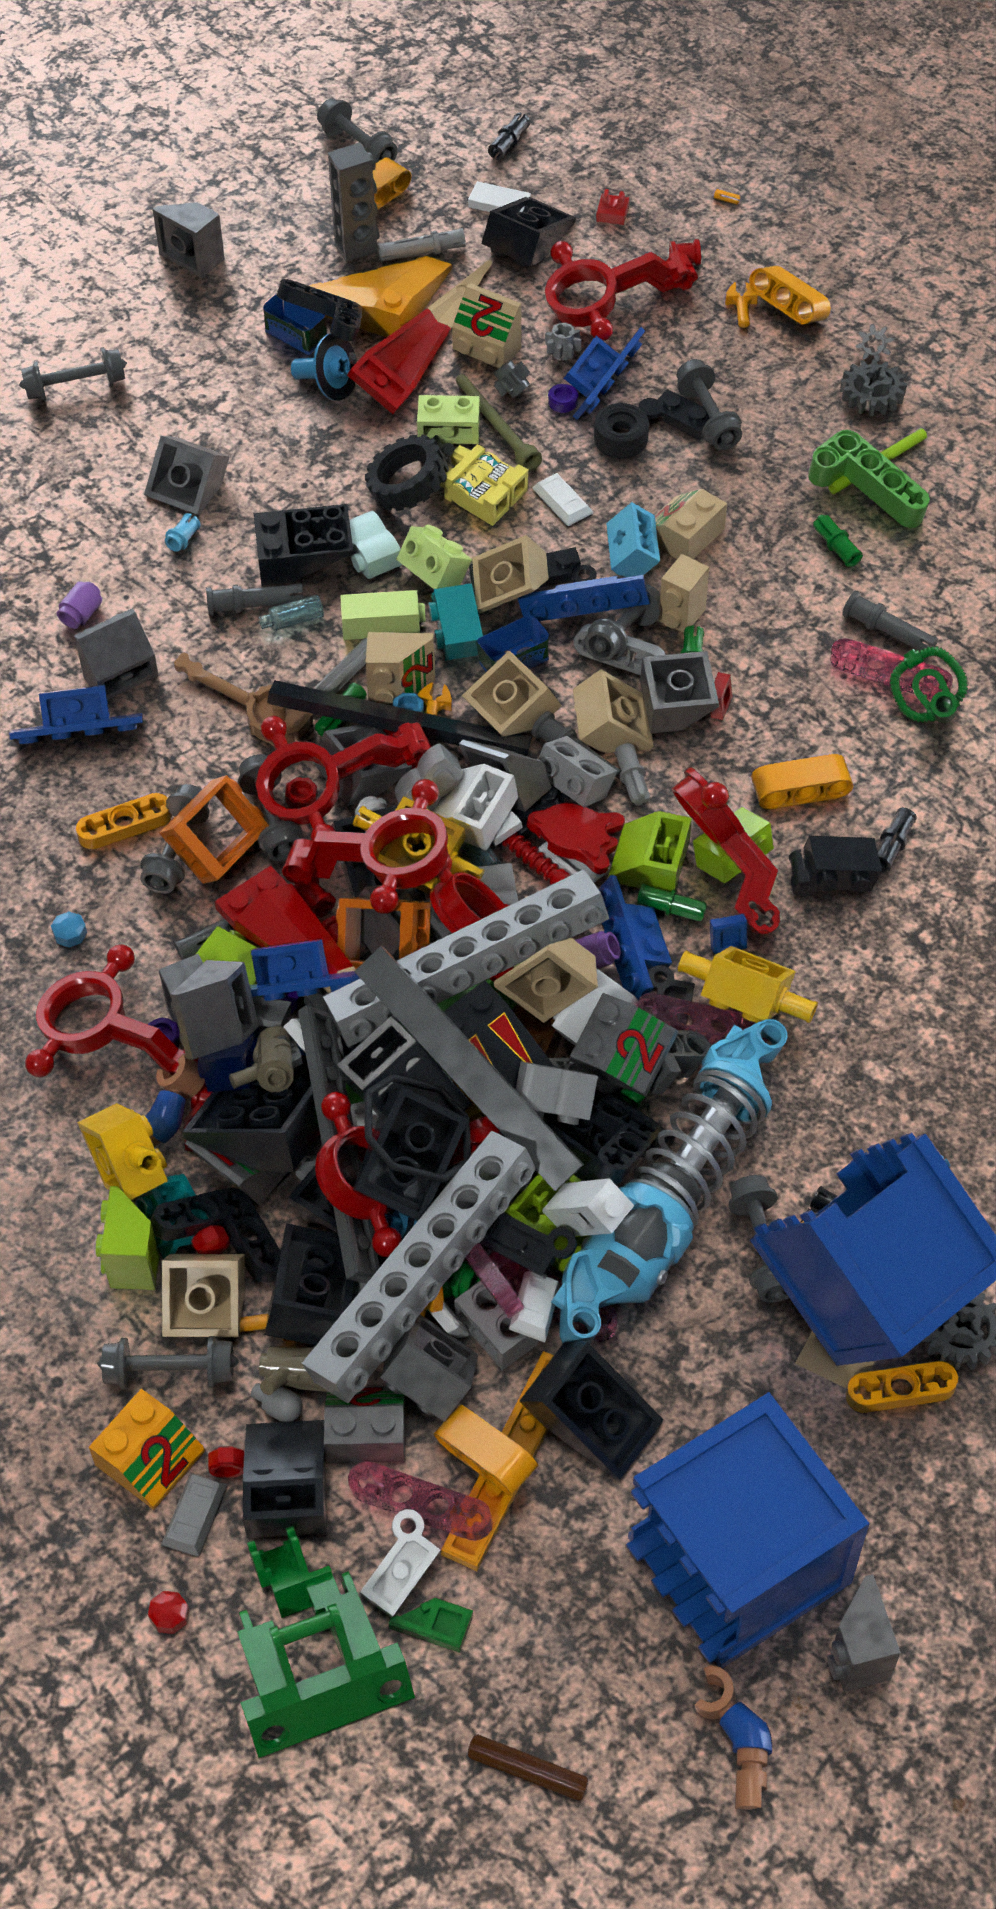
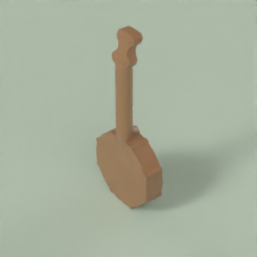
M185 652L181 653L174 661L175 670L187 673L190 681L194 682L197 680L245 705L251 734L264 742L270 743L272 746H274L273 743L267 741L261 735L260 726L267 717L274 715L285 721L287 727L285 738L287 743L299 741L307 733L310 726L313 725V714L267 703L268 692L272 685L262 686L258 691L248 693L204 670L201 663L190 661L189 655Z

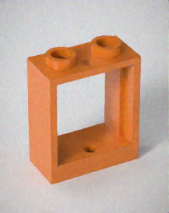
M226 775L211 780L159 834L202 884L219 880L253 845L260 833L269 825L263 819L262 811L254 804H251L242 794L240 785ZM214 795L244 829L217 858L209 852L186 825Z
M339 898V907L336 912L338 923L337 945L354 968L357 969L365 961L360 960L361 908H373L370 904V898ZM399 900L394 911H401L399 959L429 945L431 902Z

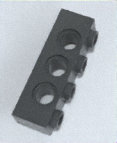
M359 142L328 152L334 243L346 262L377 252V239L380 238L375 219L378 216V208L374 201L377 186L373 178V170L376 169L372 154L370 152L367 153Z

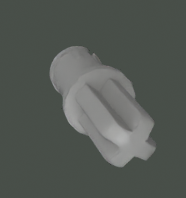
M630 743L622 744L614 752L620 770H622L619 778L626 785L630 801L635 803L636 806H640L648 802L650 798L644 780L646 771L639 764L635 746Z

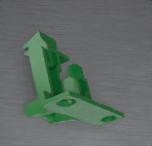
M293 1526L286 1528L288 1540L283 1541L284 1545L266 1552L263 1549L258 1551L254 1540L247 1543L251 1561L262 1588L271 1585L281 1618L312 1607L315 1616L278 1629L277 1625L274 1626L272 1620L253 1627L247 1609L239 1612L244 1629L237 1631L259 1694L240 1703L258 1758L415 1698L406 1661L398 1642L380 1649L349 1571L341 1573V1583L345 1592L342 1595L339 1592L330 1566L309 1573ZM330 1628L344 1665L295 1683L284 1646ZM392 1680L401 1682V1686L396 1692L389 1695L380 1693L381 1687L386 1682ZM281 1726L284 1728L283 1733L274 1740H264L261 1737L263 1732L269 1727Z

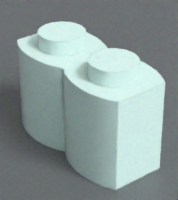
M369 511L349 520L354 553L350 556L353 566L358 573L362 572L370 579L402 565L396 560L401 549L394 536L386 530L383 522L374 511Z

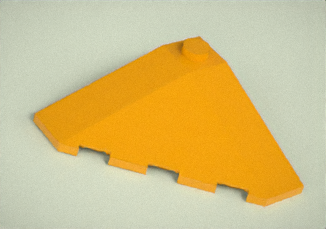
M424 256L416 258V260L400 264L396 263L377 268L376 270L356 273L310 286L360 304L363 308L360 329L388 337L424 310L452 270V264Z

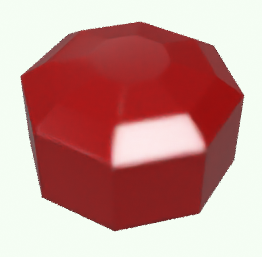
M296 777L286 784L285 800L292 809L309 806L317 800V785L310 778Z
M210 1225L200 1230L191 1240L196 1254H223L230 1245L229 1237L223 1226Z
M224 1446L208 1453V1469L212 1476L236 1478L243 1474L244 1450L233 1446Z
M162 1591L150 1600L148 1617L159 1633L175 1634L187 1625L189 1607L179 1592Z

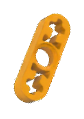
M152 793L81 818L76 825L79 843L87 849H98L166 825L172 817V814L166 807L167 797L160 793ZM157 807L160 812L155 813L151 809ZM139 812H141L143 819H139ZM122 816L133 818L132 823L127 826L115 824L116 820ZM106 823H109L110 830H107ZM94 829L96 834L91 835L88 831Z
M943 1361L859 1373L854 1375L848 1383L846 1401L853 1410L860 1413L945 1401L951 1398L955 1392L958 1374L952 1365ZM934 1375H939L941 1380H947L944 1388H940L937 1382H932ZM896 1379H905L912 1385L913 1391L908 1395H899L893 1391L891 1383ZM880 1382L884 1383L883 1392L885 1398L882 1397V1390H879ZM921 1384H925L923 1392L920 1391ZM860 1386H864L866 1392H871L868 1400L864 1399L862 1394H857Z

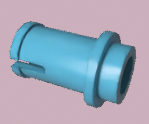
M184 514L179 523L166 532L165 543L169 549L178 552L187 548L188 540L201 526L199 519L195 515L188 523L192 514Z

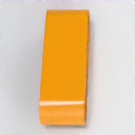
M387 157L375 164L376 169L373 170V178L377 186L374 201L378 209L403 193L408 188L412 177L409 170Z
M770 266L752 271L749 278L751 290L798 323L808 324L823 321L829 316L831 305L828 298L784 268Z
M839 754L768 764L755 769L751 775L759 805L764 809H777L837 799L848 795L853 789V782L844 757Z
M461 1404L434 1432L435 1438L447 1451L509 1496H512L538 1467V1463L524 1448Z

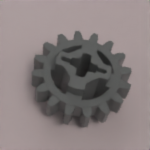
M873 359L871 364L861 360L860 367L852 364L850 365V371H844L840 386L842 400L849 401V408L859 407L858 413L860 414L867 410L870 416H874L875 411H880L882 415H886L887 408L895 411L897 404L903 403L907 383L904 382L905 375L898 374V367L889 369L888 362L886 361L879 365L876 359Z
M984 1293L970 1301L942 1324L943 1330L941 1332L937 1328L922 1340V1342H931L928 1348L929 1355L939 1352L941 1354L940 1361L947 1362L949 1359L954 1361L955 1370H959L961 1364L966 1362L970 1370H975L978 1359L985 1365L989 1364L991 1354L996 1355V1316H994L996 1303L984 1304ZM983 1326H986V1329H987V1339H986V1340L983 1339V1336H984V1333H983V1331H982V1327H983Z

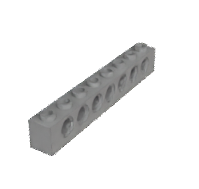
M583 869L397 960V962L428 996L438 1004L525 961L549 944L572 938L608 920L609 916L601 892ZM361 979L323 996L332 1019L347 1047L366 1039L391 1015L400 1022Z
M494 1131L487 1135L301 1363L314 1383L347 1403L351 1401L357 1392H360L365 1387L368 1378L379 1364L389 1357L392 1348L399 1339L413 1327L416 1318L428 1303L437 1297L440 1288L452 1273L461 1267L464 1258L472 1248L482 1241L489 1227L500 1214L506 1211L510 1201L521 1187L530 1181L536 1167L525 1147Z

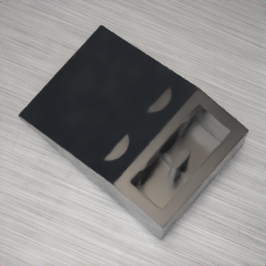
M347 504L253 513L261 586L295 582L354 554Z
M392 1015L337 1065L342 1080L364 1102L365 1093L369 1088L389 1075L396 1074L444 1087L464 1110L472 1105L422 1045ZM392 1082L372 1095V1110L378 1116L385 1105L390 1091L401 1086L456 1113L440 1093L397 1082Z
M324 1420L246 1424L243 1468V1524L247 1538L287 1536L286 1528L291 1526L294 1527L296 1535L327 1534Z

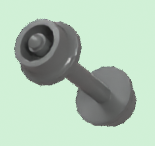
M330 98L320 106L317 120L322 125V129L326 134L335 136L345 131L360 142L367 153L370 152L372 154L375 164L386 157L393 161L396 159L398 148L393 142L391 135L385 131L377 132L371 137L351 122L352 107L348 102Z
M104 347L100 348L102 358L100 363L41 375L38 363L34 361L32 366L21 369L23 380H21L19 386L26 390L28 399L40 398L42 401H46L44 386L101 374L106 375L108 386L113 387L115 382L125 379L123 368L126 367L127 362L121 359L118 349L106 350Z
M693 359L683 363L677 371V388L684 397H698L710 419L703 427L702 434L705 440L713 444L718 450H727L734 447L742 438V421L739 415L733 411L720 412L708 390L715 382L716 375L714 370L710 366L705 365L700 359Z
M646 584L650 604L622 608L624 614L616 622L601 618L591 624L588 628L585 646L588 653L594 659L608 661L621 657L627 650L628 645L627 635L624 631L632 623L639 626H649L656 622L661 612V594L655 587Z
M257 754L250 756L240 764L238 784L244 793L258 795L256 780L258 770L267 758L266 755ZM282 773L275 780L274 788L280 783ZM263 806L269 826L260 833L258 837L259 846L263 851L267 852L271 860L286 861L293 842L301 839L303 836L302 828L298 823L282 821L280 818L270 814Z
M191 784L180 785L175 793L167 798V809L175 817L202 789ZM209 802L186 824L187 826L189 823L201 824L206 822L210 814ZM167 842L162 854H147L142 858L140 865L142 869L140 876L142 884L154 892L164 894L172 892L176 884L180 883L185 877V870L182 865L174 860L176 852Z
M750 1175L736 1180L730 1187L732 1197L728 1204L730 1211L736 1215H749L753 1230L757 1225L763 1223L767 1225L764 1211L771 1208L777 1202L778 1195L775 1189L770 1188L766 1177L762 1175ZM762 1259L763 1266L755 1270L749 1277L751 1287L757 1289L761 1301L773 1303L788 1299L789 1296Z
M209 1336L207 1354L130 1356L128 1338H121L117 1343L103 1345L102 1358L97 1365L102 1370L103 1383L118 1384L121 1389L128 1388L130 1371L207 1370L209 1388H215L217 1383L231 1382L233 1380L234 1367L239 1363V1360L234 1356L233 1343L218 1341L215 1336Z

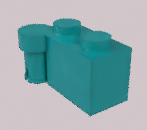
M472 583L434 589V592L431 593L432 602H429V613L431 621H437L439 630H434L437 649H443L445 661L478 656L476 640L478 642V638L482 637L483 633Z

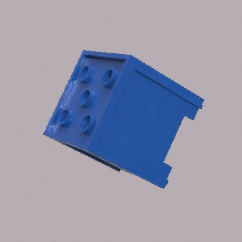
M913 1133L903 1135L899 1138L901 1143L898 1144L894 1138L883 1142L881 1145L879 1143L867 1148L869 1153H864L862 1149L853 1151L850 1154L853 1160L836 1173L846 1187V1190L814 1214L812 1210L802 1213L800 1217L804 1221L803 1223H800L797 1217L792 1215L786 1217L783 1221L778 1218L772 1221L769 1226L763 1223L754 1227L757 1234L750 1239V1242L836 1366L903 1357L996 1281V1234L926 1134L919 1135L916 1138Z
M770 1392L633 1477L635 1489L631 1491V1494L642 1510L649 1506V1513L646 1519L631 1527V1531L628 1532L630 1542L626 1544V1547L637 1562L642 1559L646 1561L656 1576L651 1582L663 1598L669 1594L677 1606L672 1609V1612L682 1626L686 1627L689 1624L692 1626L703 1642L698 1648L709 1664L716 1662L723 1669L850 1585L853 1581L870 1523Z

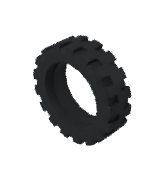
M409 435V438H399L396 440V443L388 444L383 448L384 451L378 452L373 457V463L368 464V473L365 474L366 486L380 507L384 506L386 510L391 511L395 508L396 511H402L408 506L409 508L418 506V502H425L430 498L429 495L433 492L436 493L441 488V482H445L447 478L446 472L449 471L446 457L433 438L429 439L426 435H421V437ZM415 461H425L421 470L409 480L399 484L388 485L390 478L403 466Z

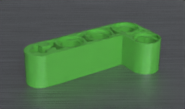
M848 429L841 430L814 451L808 472V478L812 484L819 487H827L840 477L845 476L904 527L915 528L923 522L930 500L929 494L858 433Z

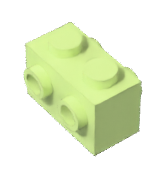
M419 395L417 414L418 437L426 435L431 439L438 435L442 444H479V396Z
M428 524L425 527L411 526L396 560L433 589L461 585L472 561L469 556L462 552L463 547L454 541L445 539L442 536L443 532L435 526Z

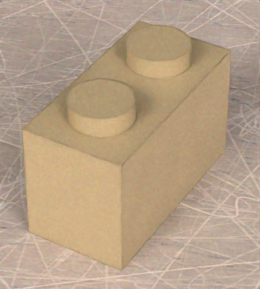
M683 554L679 556L661 579L660 622L669 628L683 633L686 627L695 624L706 610L709 566Z

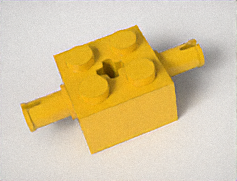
M403 796L396 810L412 808L414 801ZM361 806L358 811L360 815L356 814L353 825L367 831L382 816L367 809L365 806ZM437 814L444 822L448 833L447 848L448 854L452 859L451 873L454 875L457 872H464L481 880L485 870L458 857V851L466 839L465 828ZM411 833L398 837L384 847L379 854L378 861L390 867L412 865L422 860L431 851L435 838L425 833ZM421 841L424 842V850L419 849L417 852H413L412 844L419 845ZM434 877L429 882L415 888L430 895L431 890L440 883V880Z
M733 946L716 954L713 961L686 950L678 965L679 972H684L705 981L701 996L708 998L709 1004L723 1010H729V1007L741 1011L743 1018L755 1023L771 1019L781 1011L810 1023L818 1006L817 1001H812L789 992L796 971Z
M116 1103L77 1122L106 1189L110 1190V1186H118L132 1200L168 1181L164 1173V1169L167 1168L166 1160L158 1148L154 1149L150 1136L153 1135V1130L145 1115H140L134 1112V1110Z

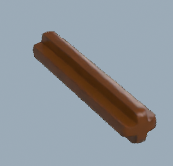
M479 1734L474 1735L469 1744L468 1757L470 1759L577 1801L582 1800L588 1787V1778L584 1775Z

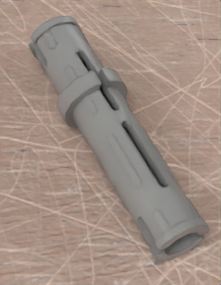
M463 228L439 233L436 230L431 231V234L420 237L378 243V251L381 262L432 252L435 255L441 254L443 250L466 247Z

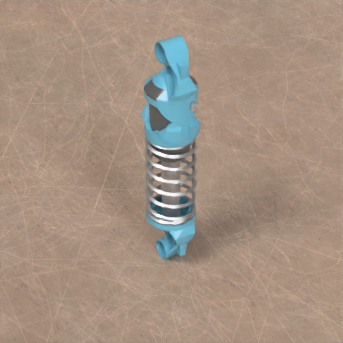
M766 1019L744 1030L734 1024L725 1039L719 1040L710 1047L701 1062L702 1068L694 1079L693 1087L697 1094H687L682 1097V1107L685 1112L671 1114L670 1124L673 1130H663L658 1133V1142L661 1148H651L646 1151V1160L650 1167L643 1166L634 1169V1179L626 1182L623 1187H619L624 1195L634 1204V1207L612 1234L585 1237L581 1250L574 1253L567 1263L562 1276V1286L551 1301V1303L561 1309L560 1338L562 1343L587 1341L591 1344L601 1328L599 1308L617 1303H644L651 1298L658 1285L665 1283L670 1266L678 1263L693 1239L692 1231L698 1223V1211H703L709 1206L711 1200L710 1193H714L721 1188L722 1175L733 1169L734 1156H738L745 1150L746 1138L756 1133L758 1123L763 1121L771 1110L772 1100L763 1082L759 1064L772 1062L786 1043L788 1038L787 1030L779 1021ZM762 1038L768 1039L772 1045L765 1043ZM691 1099L702 1101L707 1105L700 1117L690 1110L688 1101ZM679 1117L690 1119L695 1123L688 1135L678 1127L676 1119ZM731 1123L739 1134L726 1132ZM740 1123L751 1124L750 1129L744 1133ZM674 1136L682 1139L684 1142L677 1153H674L666 1145L664 1137ZM726 1138L732 1140L740 1139L739 1146L732 1151ZM719 1141L727 1152L714 1150ZM661 1154L672 1160L671 1162L654 1163L652 1155ZM713 1156L728 1157L727 1165L720 1169ZM707 1160H709L715 1170L703 1168ZM701 1174L716 1175L715 1183L708 1188ZM696 1179L698 1180L702 1188H699ZM701 1194H705L703 1202L696 1206L700 1200ZM580 1322L584 1324L588 1333L581 1334L577 1332L572 1323Z

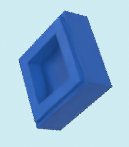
M744 914L710 920V944L714 955L730 946L741 950L747 949V920Z

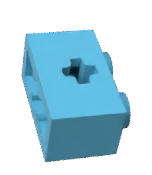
M631 502L606 523L611 570L624 577L644 575L660 562L655 515Z

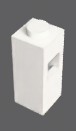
M609 1178L564 1183L542 1211L557 1228H566L575 1236L612 1234L634 1207V1204Z

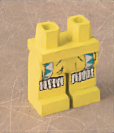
M478 444L472 450L459 445L451 455V464L455 465V467H449V471L446 472L447 478L445 482L440 484L444 488L445 499L450 502L454 501L465 510L493 526L509 510V506L512 507L528 491L529 469L519 464L514 468L502 462L493 453L485 452V448Z

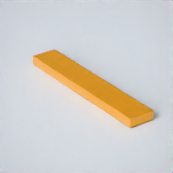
M545 1351L542 1352L502 1430L503 1434L519 1444L533 1458H535L548 1429L522 1405L520 1399L554 1356ZM479 1475L441 1549V1555L474 1571H478L519 1488L512 1496H509Z

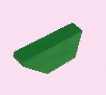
M433 1598L420 1604V1607L408 1613L390 1618L389 1629L460 1653L473 1618V1610Z

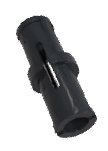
M521 112L516 113L509 124L504 125L499 130L498 137L488 146V153L492 158H495L498 154L496 160H501L511 146L514 147L518 144L521 134L530 126V120L527 115L524 114L522 116Z
M899 808L889 828L884 829L880 836L881 843L877 851L881 870L884 872L890 871L899 851L905 849L908 843L907 836L917 820L916 814L908 808ZM898 833V836L894 841L893 845L890 846V843L894 835Z

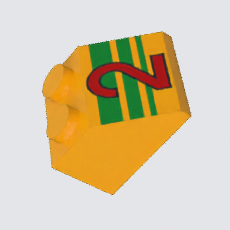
M142 1388L89 1446L95 1466L153 1510L205 1452L203 1445L177 1416Z

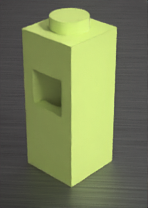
M417 590L340 595L344 640L367 638L368 632L420 633L419 622H426L425 604L418 603Z

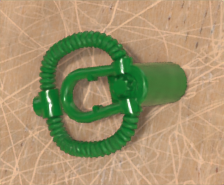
M938 646L927 647V649L924 648L920 652L913 649L904 654V661H901V664L899 663L892 670L893 673H891L890 688L891 692H893V698L896 699L895 702L898 709H901L900 711L907 718L909 717L913 721L917 720V722L921 721L924 723V721L928 722L929 720L930 722L947 723L951 721L957 713V707L961 704L960 701L962 702L963 698L966 697L965 695L968 690V680L962 666L957 663V660L949 652ZM935 655V657L942 658L951 667V670L956 675L959 687L956 694L953 695L943 676L934 669L919 671L912 681V689L927 710V713H918L913 711L907 705L904 697H902L903 694H901L899 682L900 676L908 668L912 669L922 663L926 657ZM924 676L935 677L940 685L939 690H942L933 696L931 702L926 699L927 695H923L919 689V682Z

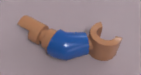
M184 1053L178 1059L179 1066L173 1076L163 1069H157V1083L165 1090L159 1091L150 1111L145 1115L153 1130V1135L150 1136L154 1147L161 1142L167 1143L181 1127L186 1099L195 1096L205 1082V1069L196 1061L187 1059Z
M707 1666L704 1668V1673L708 1684L720 1686L724 1689V1692L716 1702L710 1703L700 1699L695 1704L696 1712L703 1718L711 1720L721 1719L719 1724L732 1742V1751L737 1754L736 1764L741 1766V1770L736 1772L735 1809L751 1810L761 1808L762 1791L767 1789V1773L762 1771V1768L767 1766L768 1755L772 1754V1737L769 1727L765 1721L741 1701L735 1703L736 1696L733 1681L728 1672L721 1667Z

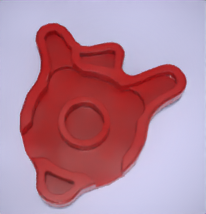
M562 803L553 805L545 810L532 812L528 816L527 827L539 839L543 837L548 842L547 849L555 855L580 861L592 872L601 875L606 873L609 868L610 861L607 855L613 853L618 845V840L610 836V834L623 829L625 818L617 812L598 813L581 805Z

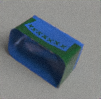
M276 294L263 306L265 332L308 356L316 350L319 341L327 335L324 314L284 301L283 308V300Z
M533 616L520 618L478 638V642L476 640L479 664L485 672L497 660L501 659L507 650L511 651L528 669L549 660V634L537 618ZM531 647V648H529V649H527V650H525V651H522V652H520V653L517 654V652H518L521 648Z

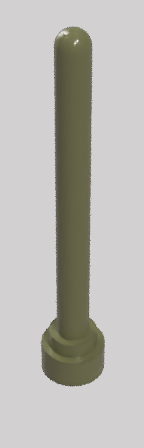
M464 374L458 375L456 377L457 385L467 396H479L481 413L515 451L516 463L529 469L528 472L535 470L542 462V454L534 445L524 444Z

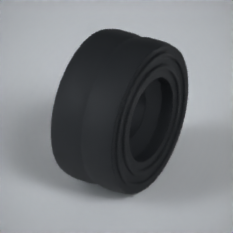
M615 403L604 407L597 414L594 422V441L596 447L603 454L617 459L631 458L640 454L647 445L649 421L647 415L639 407L627 403ZM615 429H627V430H629V432H627V433H617V432H614V430H615Z

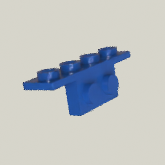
M642 327L629 340L620 354L598 336H595L563 378L587 397L573 415L576 420L579 419L584 411L590 414L600 402V399L597 397L598 393L600 392L604 395L615 382L611 378L613 373L618 377L629 363L625 360V357L628 355L632 358L641 347L642 343L638 340L645 332Z
M643 575L619 579L618 576L556 585L555 589L532 592L517 598L523 617L533 616L538 621L650 604Z
M105 685L39 693L43 726L13 729L9 735L10 740L18 739L19 744L38 742V736L51 735L52 740L72 737L71 732L84 730L85 735L105 733V727L117 726L118 731L137 729V723H143V713L110 717Z
M610 875L598 889L601 892L609 919L602 922L604 932H612L620 945V957L615 959L614 962L622 987L641 1002L653 990L647 969L657 965L669 968L672 961L654 908L625 903L617 876Z
M322 939L251 950L257 984L250 985L252 997L264 995L265 1001L286 997L285 992L297 991V996L299 997L319 993L318 988L330 987L331 992H334L360 979L354 971L328 974Z

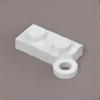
M405 1509L394 1517L392 1531L398 1540L359 1593L391 1618L440 1552L438 1547L422 1536L424 1521L421 1515L414 1510ZM404 1519H411L415 1522L416 1529L410 1534L404 1533L401 1530L400 1523Z

